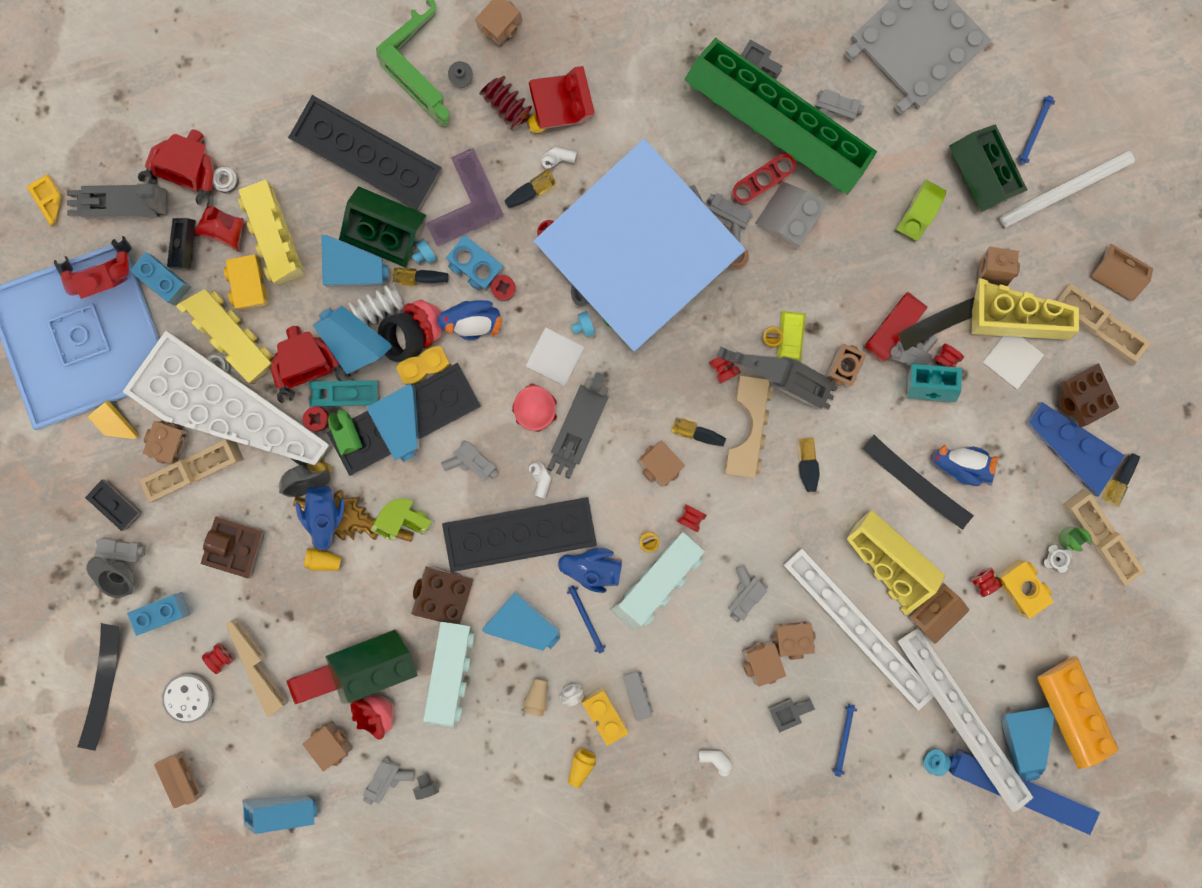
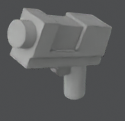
M827 89L818 92L819 100L815 108H818V110L831 119L836 114L854 120L857 114L861 115L864 106L860 105V100H852Z
M716 193V195L710 194L707 203L711 204L709 210L726 220L724 226L731 228L732 235L741 243V228L745 230L748 219L753 217V213L750 212V209L723 198V195Z
M933 335L922 344L918 343L915 347H911L905 352L901 342L898 341L897 345L891 349V359L906 363L905 365L910 367L912 364L928 365L933 356L928 351L938 341V338Z
M465 440L461 442V447L453 452L456 457L441 462L444 471L457 466L466 471L469 467L484 481L488 476L493 479L498 473L495 469L497 466L489 462L480 454L478 449Z
M103 537L96 540L97 548L94 557H101L110 564L117 562V560L138 562L139 556H143L145 553V547L141 546L139 542L129 543Z
M745 565L736 568L742 582L737 587V590L741 593L728 608L733 612L730 617L736 622H739L740 619L745 620L748 612L761 600L768 588L767 584L760 583L755 576L751 579Z
M385 758L381 761L373 775L374 778L371 784L366 788L363 794V801L370 805L373 802L379 804L389 785L395 788L398 781H414V771H398L400 765L392 763L388 758Z

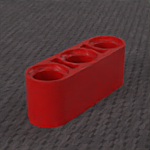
M788 153L780 154L738 181L731 191L732 202L742 206L748 205L785 181L795 171L796 160ZM778 162H787L790 166V171H781L778 168ZM761 174L766 175L769 178V184H759L757 176ZM745 188L749 192V197L746 199L739 198L736 190Z
M907 292L870 337L864 348L879 360L885 362L891 355V349L897 345L898 341L901 342L898 334L916 324L928 306L910 292Z
M328 665L286 681L294 704H299L337 690Z

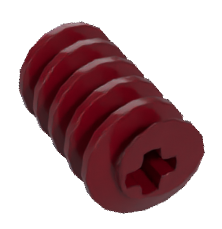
M501 76L490 81L480 91L479 95H485L484 100L486 103L492 102L491 108L493 110L499 109L497 115L505 117L504 123L506 125L512 124L510 129L513 132L527 122L532 106L529 105L523 108L522 105L526 99L516 100L519 91L510 93L509 90L512 84L509 83L504 86L503 82L506 77Z

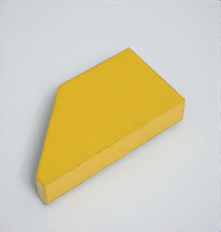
M46 174L26 186L49 225L53 227L57 223L63 196L51 176Z
M108 400L87 416L105 436L134 439L139 435Z

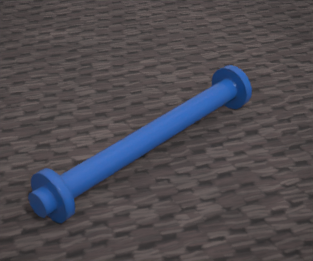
M1048 96L1043 98L1044 106L1022 156L1019 155L1017 158L1020 160L1019 163H1029L1030 159L1028 156L1050 105L1055 104L1054 97Z
M573 585L568 588L567 594L571 593L596 646L594 651L600 654L605 651L606 645L601 644L576 592L578 587Z
M853 704L845 706V709L848 711L836 769L832 770L835 776L838 777L845 774L842 768L854 711L857 712V708Z

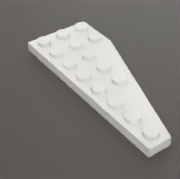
M169 331L163 333L123 390L126 395L164 421L309 464L317 465L330 446L325 440Z

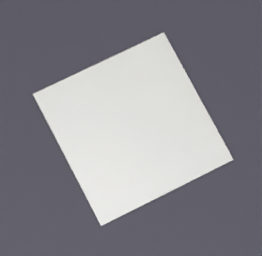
M545 327L526 367L565 386L584 346Z
M1003 336L983 363L1018 389L1043 358L1044 354L1023 337Z

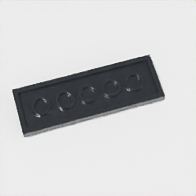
M314 95L310 97L288 136L291 141L416 211L420 210L442 171L441 166Z
M459 363L414 386L416 389L419 440L482 407ZM368 410L352 418L362 443V448L345 455H340L331 430L326 432L349 476L391 455Z
M588 497L442 523L450 572L597 546Z

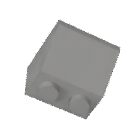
M782 182L756 221V224L797 250L827 204L806 190Z

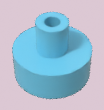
M424 238L416 243L419 251L411 255L416 263L426 259L431 264L437 260V257Z
M587 311L578 314L580 322L571 325L574 334L584 331L586 338L596 334Z
M935 749L926 755L924 767L929 773L935 776H943L950 769V757L941 750Z

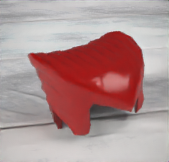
M208 206L205 208L202 218L195 228V235L215 240L239 252L244 219L226 214L214 206Z

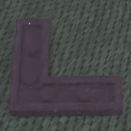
M474 148L451 157L471 203L426 223L437 247L504 217Z

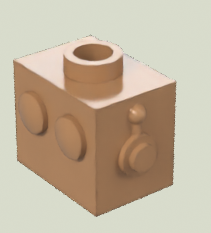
M491 0L475 19L482 34L485 37H490L499 46L508 37L511 38L516 34L519 28L518 25L523 21L521 12L514 7L515 5L511 1Z
M989 246L980 259L978 279L988 280V283L998 286L1000 284L1008 286L1013 278L1019 274V251Z
M840 345L826 377L833 380L834 384L838 386H853L867 354L859 351L858 347L854 345Z
M163 420L154 421L152 428L148 429L145 434L144 443L146 445L142 454L147 455L149 458H155L156 462L161 464L166 462L173 464L179 460L188 431L178 428L179 426L175 423H165Z
M659 441L654 446L650 445L638 461L644 469L642 471L643 475L651 483L655 480L660 487L667 486L668 482L676 480L679 477V472L685 467L683 462L663 441Z
M803 621L774 624L775 634L773 636V643H775L780 657L789 656L790 660L804 658L803 654L815 653L814 639H816V635L812 630V623Z
M771 641L759 642L754 647L742 651L746 661L743 664L748 678L752 677L754 684L758 687L768 683L773 684L776 680L786 677L775 643Z
M332 721L327 725H322V728H316L312 731L311 738L302 744L323 772L332 765H339L342 762V758L347 757L348 752L352 750L347 742L346 734L341 729H337Z

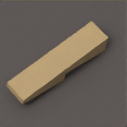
M1071 283L1057 300L1058 302L1078 307L1079 324L1133 366L1152 343L1111 315L1110 310Z
M225 439L139 481L150 503L243 461L244 458L237 443Z
M1082 489L1063 503L1079 527L1090 533L1092 544L1124 586H1127L1145 572L1122 535L1115 531L1091 493Z
M231 620L226 624V627L265 715L269 718L288 702L258 664L266 658L238 620Z

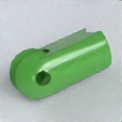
M341 409L338 410V416L331 413L328 417V425L340 455H345L362 448V443L350 414Z
M1077 527L1062 529L1058 537L1059 543L1064 549L1078 552L1083 551L1081 545L1085 542L1089 545L1092 543L1090 533L1085 529Z

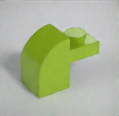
M925 179L914 195L909 209L896 230L918 241L938 213L947 190Z
M395 499L388 502L382 508L370 531L393 541L402 525L423 535L431 521L426 519L427 516L424 513L409 510L413 503L412 500Z

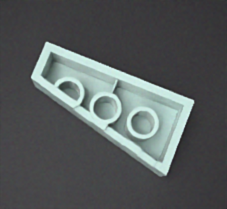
M684 532L678 534L656 558V563L652 564L641 575L640 581L628 589L624 594V600L619 604H615L610 611L631 630L642 625L646 627L654 619L655 615L653 612L658 606L663 608L671 599L669 593L674 587L678 590L687 580L685 577L686 573L690 569L694 571L702 563L703 560L700 557L705 551Z
M440 622L423 720L427 726L456 730V723H460L462 708L459 707L460 698H464L466 683L463 682L464 672H469L471 658H467L468 648H473L475 633H471L470 626Z

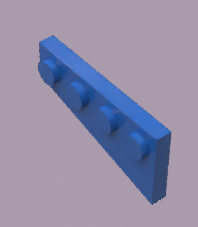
M1039 402L1027 421V424L1073 470L1080 481H1083L1096 497H1099L1125 455L1084 428H1080L1079 425L1043 402Z

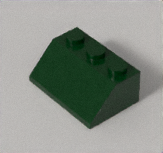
M996 124L972 132L949 145L952 157L958 163L963 173V180L969 185L973 194V200L981 212L1028 190Z
M358 186L346 203L339 240L407 268L412 258L411 255L415 251L416 243L421 237L427 215Z
M396 630L325 656L341 703L349 704L418 676L410 652Z

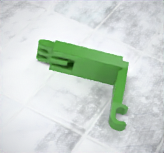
M426 0V4L431 8L423 15H419L416 10H411L412 18L376 48V55L380 61V66L441 126H447L450 113L443 106L444 96L398 51L435 14V1Z

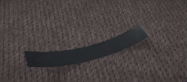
M975 297L940 311L899 333L898 336L904 352L921 341L972 318Z
M875 435L863 447V450L891 475L962 530L974 517L972 513L921 476Z
M101 623L96 677L78 748L96 751L113 687L118 654L119 626Z

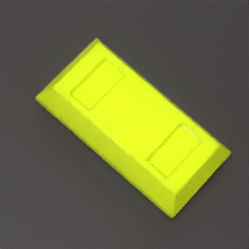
M781 311L780 330L783 333V340L778 345L777 357L782 358L785 356L801 362L806 313Z

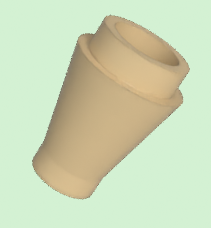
M533 679L532 686L523 704L525 706L524 713L543 717L544 711H547L548 682Z

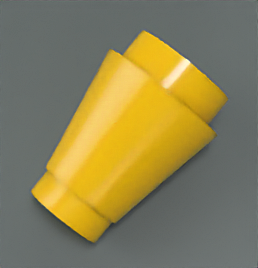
M307 548L303 567L309 568V571H338L341 557L324 550Z
M579 749L577 753H574L567 781L568 784L581 788L596 766L595 760L597 757L594 753L585 749Z

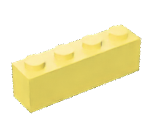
M263 180L239 189L241 197L238 198L241 210L243 212L246 211L249 220L246 221L247 227L251 235L255 234L258 241L255 244V248L259 257H264L267 265L264 267V272L268 281L281 285L305 276L272 184L268 180Z
M978 279L972 308V334L1070 340L1079 332L1078 307L1048 298L1045 300L1035 297L1034 294L1028 292H1018L1005 285L1000 284L998 286L988 283V280Z
M203 289L180 302L176 307L182 313L191 314L194 318L191 323L205 335L208 333L211 336L209 342L218 351L227 354L226 360L248 383L255 384L270 370L272 365L271 359L274 357L273 354L265 346L261 348L255 342L258 339L257 336L248 327L244 329L238 323L241 321L240 317L232 309L228 311L222 305L225 301L215 290L211 292Z
M872 510L856 523L847 537V540L863 561L872 566L875 571L873 573L879 581L882 580L889 588L888 593L892 599H897L902 605L901 610L905 616L936 594L946 576Z

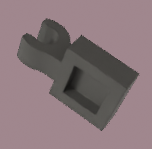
M751 39L749 40L741 56L776 79L782 71V65L769 59L772 51Z
M810 698L804 699L794 705L792 699H789L769 708L779 733L801 724L802 721L799 716L815 710Z

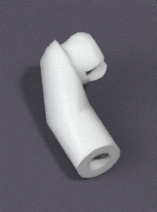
M555 146L542 155V166L550 169L561 161L574 164L577 151Z
M534 462L529 466V473L533 475L538 483L534 495L546 499L552 477L544 464Z
M699 750V763H713L718 769V774L724 777L731 773L732 763L722 751Z

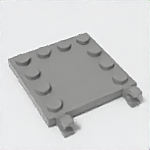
M890 0L852 35L851 39L855 43L846 51L844 56L850 62L862 51L869 56L905 94L906 97L894 108L902 115L912 104L919 109L987 45L991 39L954 0Z

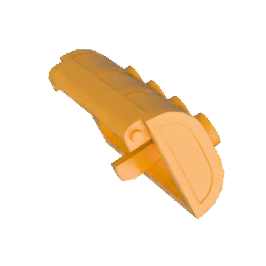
M1077 656L1070 657L1037 677L1078 769L1099 764L1119 750Z

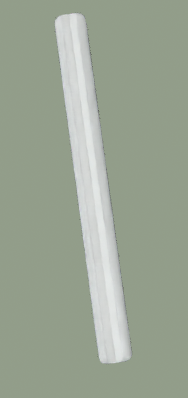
M1127 151L1004 213L999 217L1004 227H1008L1133 164L1135 158L1132 152Z

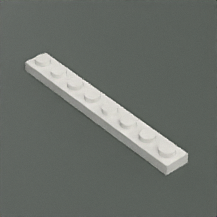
M802 548L783 564L918 711L934 697L920 675Z
M916 628L897 642L1012 812L1019 810L1033 796L920 629Z

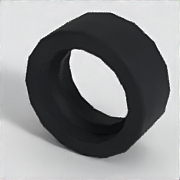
M399 313L387 316L380 322L378 334L392 346L384 354L389 360L402 362L407 358L417 357L421 353L424 336L422 328L418 321L413 319L412 315ZM397 325L404 333L405 349L397 341Z

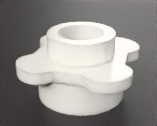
M1051 545L1048 548L1049 554L1047 559L1044 560V566L1046 568H1055L1060 573L1066 572L1072 557L1071 551L1068 549L1061 550L1058 546Z
M580 683L570 684L562 690V693L559 695L562 698V704L571 707L583 700L584 694L583 690L580 689L582 687Z

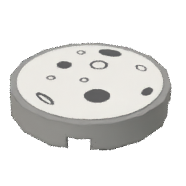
M184 673L172 678L165 686L162 694V705L166 713L173 720L181 723H193L203 718L209 712L212 705L213 691L209 683L202 676Z

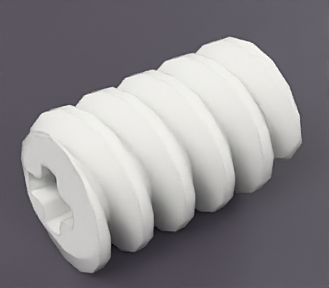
M394 282L393 290L386 285L384 286V294H381L376 289L374 299L367 293L365 303L360 298H357L356 307L351 302H348L352 314L366 325H368V320L373 325H376L377 316L383 320L386 317V312L390 315H395V308L400 312H403L404 308L403 299Z

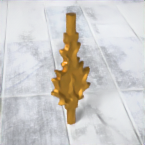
M342 490L335 493L333 496L336 509L339 507L341 498H344V514L334 534L343 541L345 540V535L354 540V531L357 530L360 534L366 532L373 540H376L378 534L370 531L376 518L370 517V513H363L366 507L357 506L360 498H345ZM296 496L293 506H296V502H299L301 508L304 509L305 499ZM400 529L395 538L411 542L414 533Z

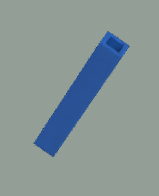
M958 748L956 753L951 754V765L948 771L953 776L1001 796L974 755ZM1021 778L1033 796L1024 807L1091 835L1100 814L1099 811L1034 781H1025V778Z

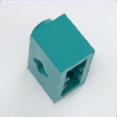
M921 364L911 365L907 379V398L957 402L962 390V368Z

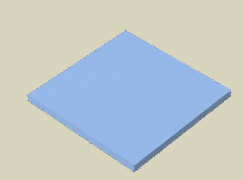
M645 138L534 240L535 244L634 352L746 251L740 242Z
M111 244L70 259L69 261L73 267L72 273L116 257L117 251ZM130 254L127 281L114 288L83 299L79 295L71 296L66 293L55 265L0 285V339L33 430H39L97 409L107 400L113 403L129 397L123 390L160 339L140 281L130 272V269L134 266Z

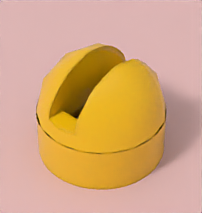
M536 113L528 118L527 125L530 126L529 130L531 132L541 133L546 130L539 128Z
M770 326L763 332V340L768 346L776 347L781 344L783 333L778 327ZM767 333L779 334L778 338L766 337Z
M647 531L641 534L639 544L642 550L653 552L659 547V538L654 532ZM650 537H654V539L643 543L644 540Z

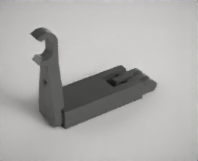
M143 183L137 185L81 186V190L67 191V196L77 197V200H67V206H77V210H67V216H81L85 219L160 218V214H167L166 189L160 188L157 185ZM92 205H94L95 208H106V209H92Z
M720 347L717 354L718 357L749 368L772 381L773 387L819 409H830L831 405L826 403L827 399L833 401L834 395L830 394V392H836L838 388L832 384L833 380L798 360L785 356L780 358L748 355L738 351L733 352L724 347Z
M596 372L593 380L586 379L584 386L580 385L551 450L553 456L547 470L552 471L556 462L560 464L556 474L561 475L565 466L569 468L566 471L565 478L570 479L575 465L580 464L609 398L606 396L609 388L603 385L604 375Z

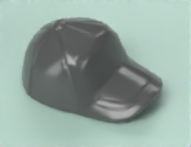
M298 465L289 469L281 476L279 493L287 497H300L306 495L307 489L310 487L326 486L331 476L328 471L311 473L306 466Z
M98 556L89 560L86 566L87 573L104 594L113 598L132 594L134 577L132 571L125 563L118 561L110 564Z

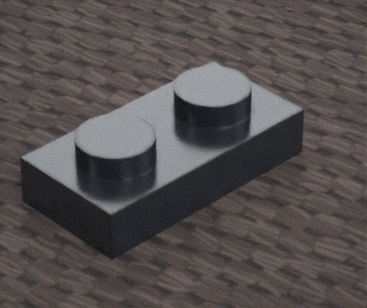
M172 218L167 267L190 269L196 220Z
M102 479L85 497L120 531H125L141 513L105 479Z

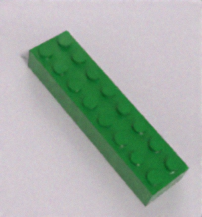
M716 37L697 57L684 79L693 89L705 94L713 103L722 106L733 117L742 120L753 131L762 134L773 145L789 153L796 161L803 163L817 176L823 177L833 184L837 190L843 191L847 195L864 174L878 152Z

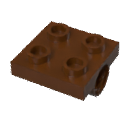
M1099 363L1059 382L1064 392V395L1060 397L1059 406L1066 415L1075 416L1080 428L1120 408Z
M215 516L212 528L207 533L203 544L204 554L200 564L244 578H250L264 530Z
M426 566L422 579L419 578L416 581L413 589L415 603L411 614L434 621L460 625L474 579Z

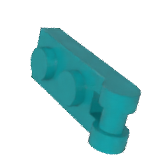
M378 380L309 382V390H312V399H309L310 407L366 406L379 401ZM322 389H328V399H322Z

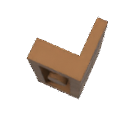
M1110 244L1105 250L1103 261L1092 273V278L1134 301L1151 282L1153 268L1115 245Z
M943 584L937 593L926 600L909 618L936 644L969 612V608L946 584Z
M182 751L154 764L173 808H178L184 804L189 805L202 796Z

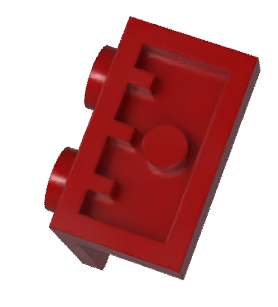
M584 66L574 67L566 75L529 81V88L540 129L585 123L595 115Z

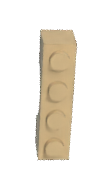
M738 376L735 402L739 403L747 411L750 418V431L743 443L737 447L727 449L724 474L755 478L756 474L761 472L762 459H758L759 450L764 449L766 435H762L763 425L768 424L769 410L765 409L767 400L771 401L773 386H769L770 380Z

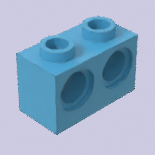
M466 235L460 239L446 257L450 262L448 267L458 275L463 272L469 277L467 282L478 291L481 288L487 291L493 279L499 276L505 269L500 262ZM463 251L471 254L469 262L465 264L458 262V255ZM488 267L490 269L489 277L486 279L478 278L477 271L479 268Z
M147 252L130 269L133 275L162 299L175 306L191 288L190 285L155 256Z
M180 592L130 611L127 615L135 635L138 636L189 616L190 613Z

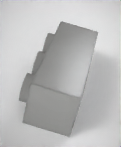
M637 670L624 674L623 678L636 720L640 721L652 717L651 703L648 704L646 699L649 697L648 692L642 686V683H644L642 673L639 674Z

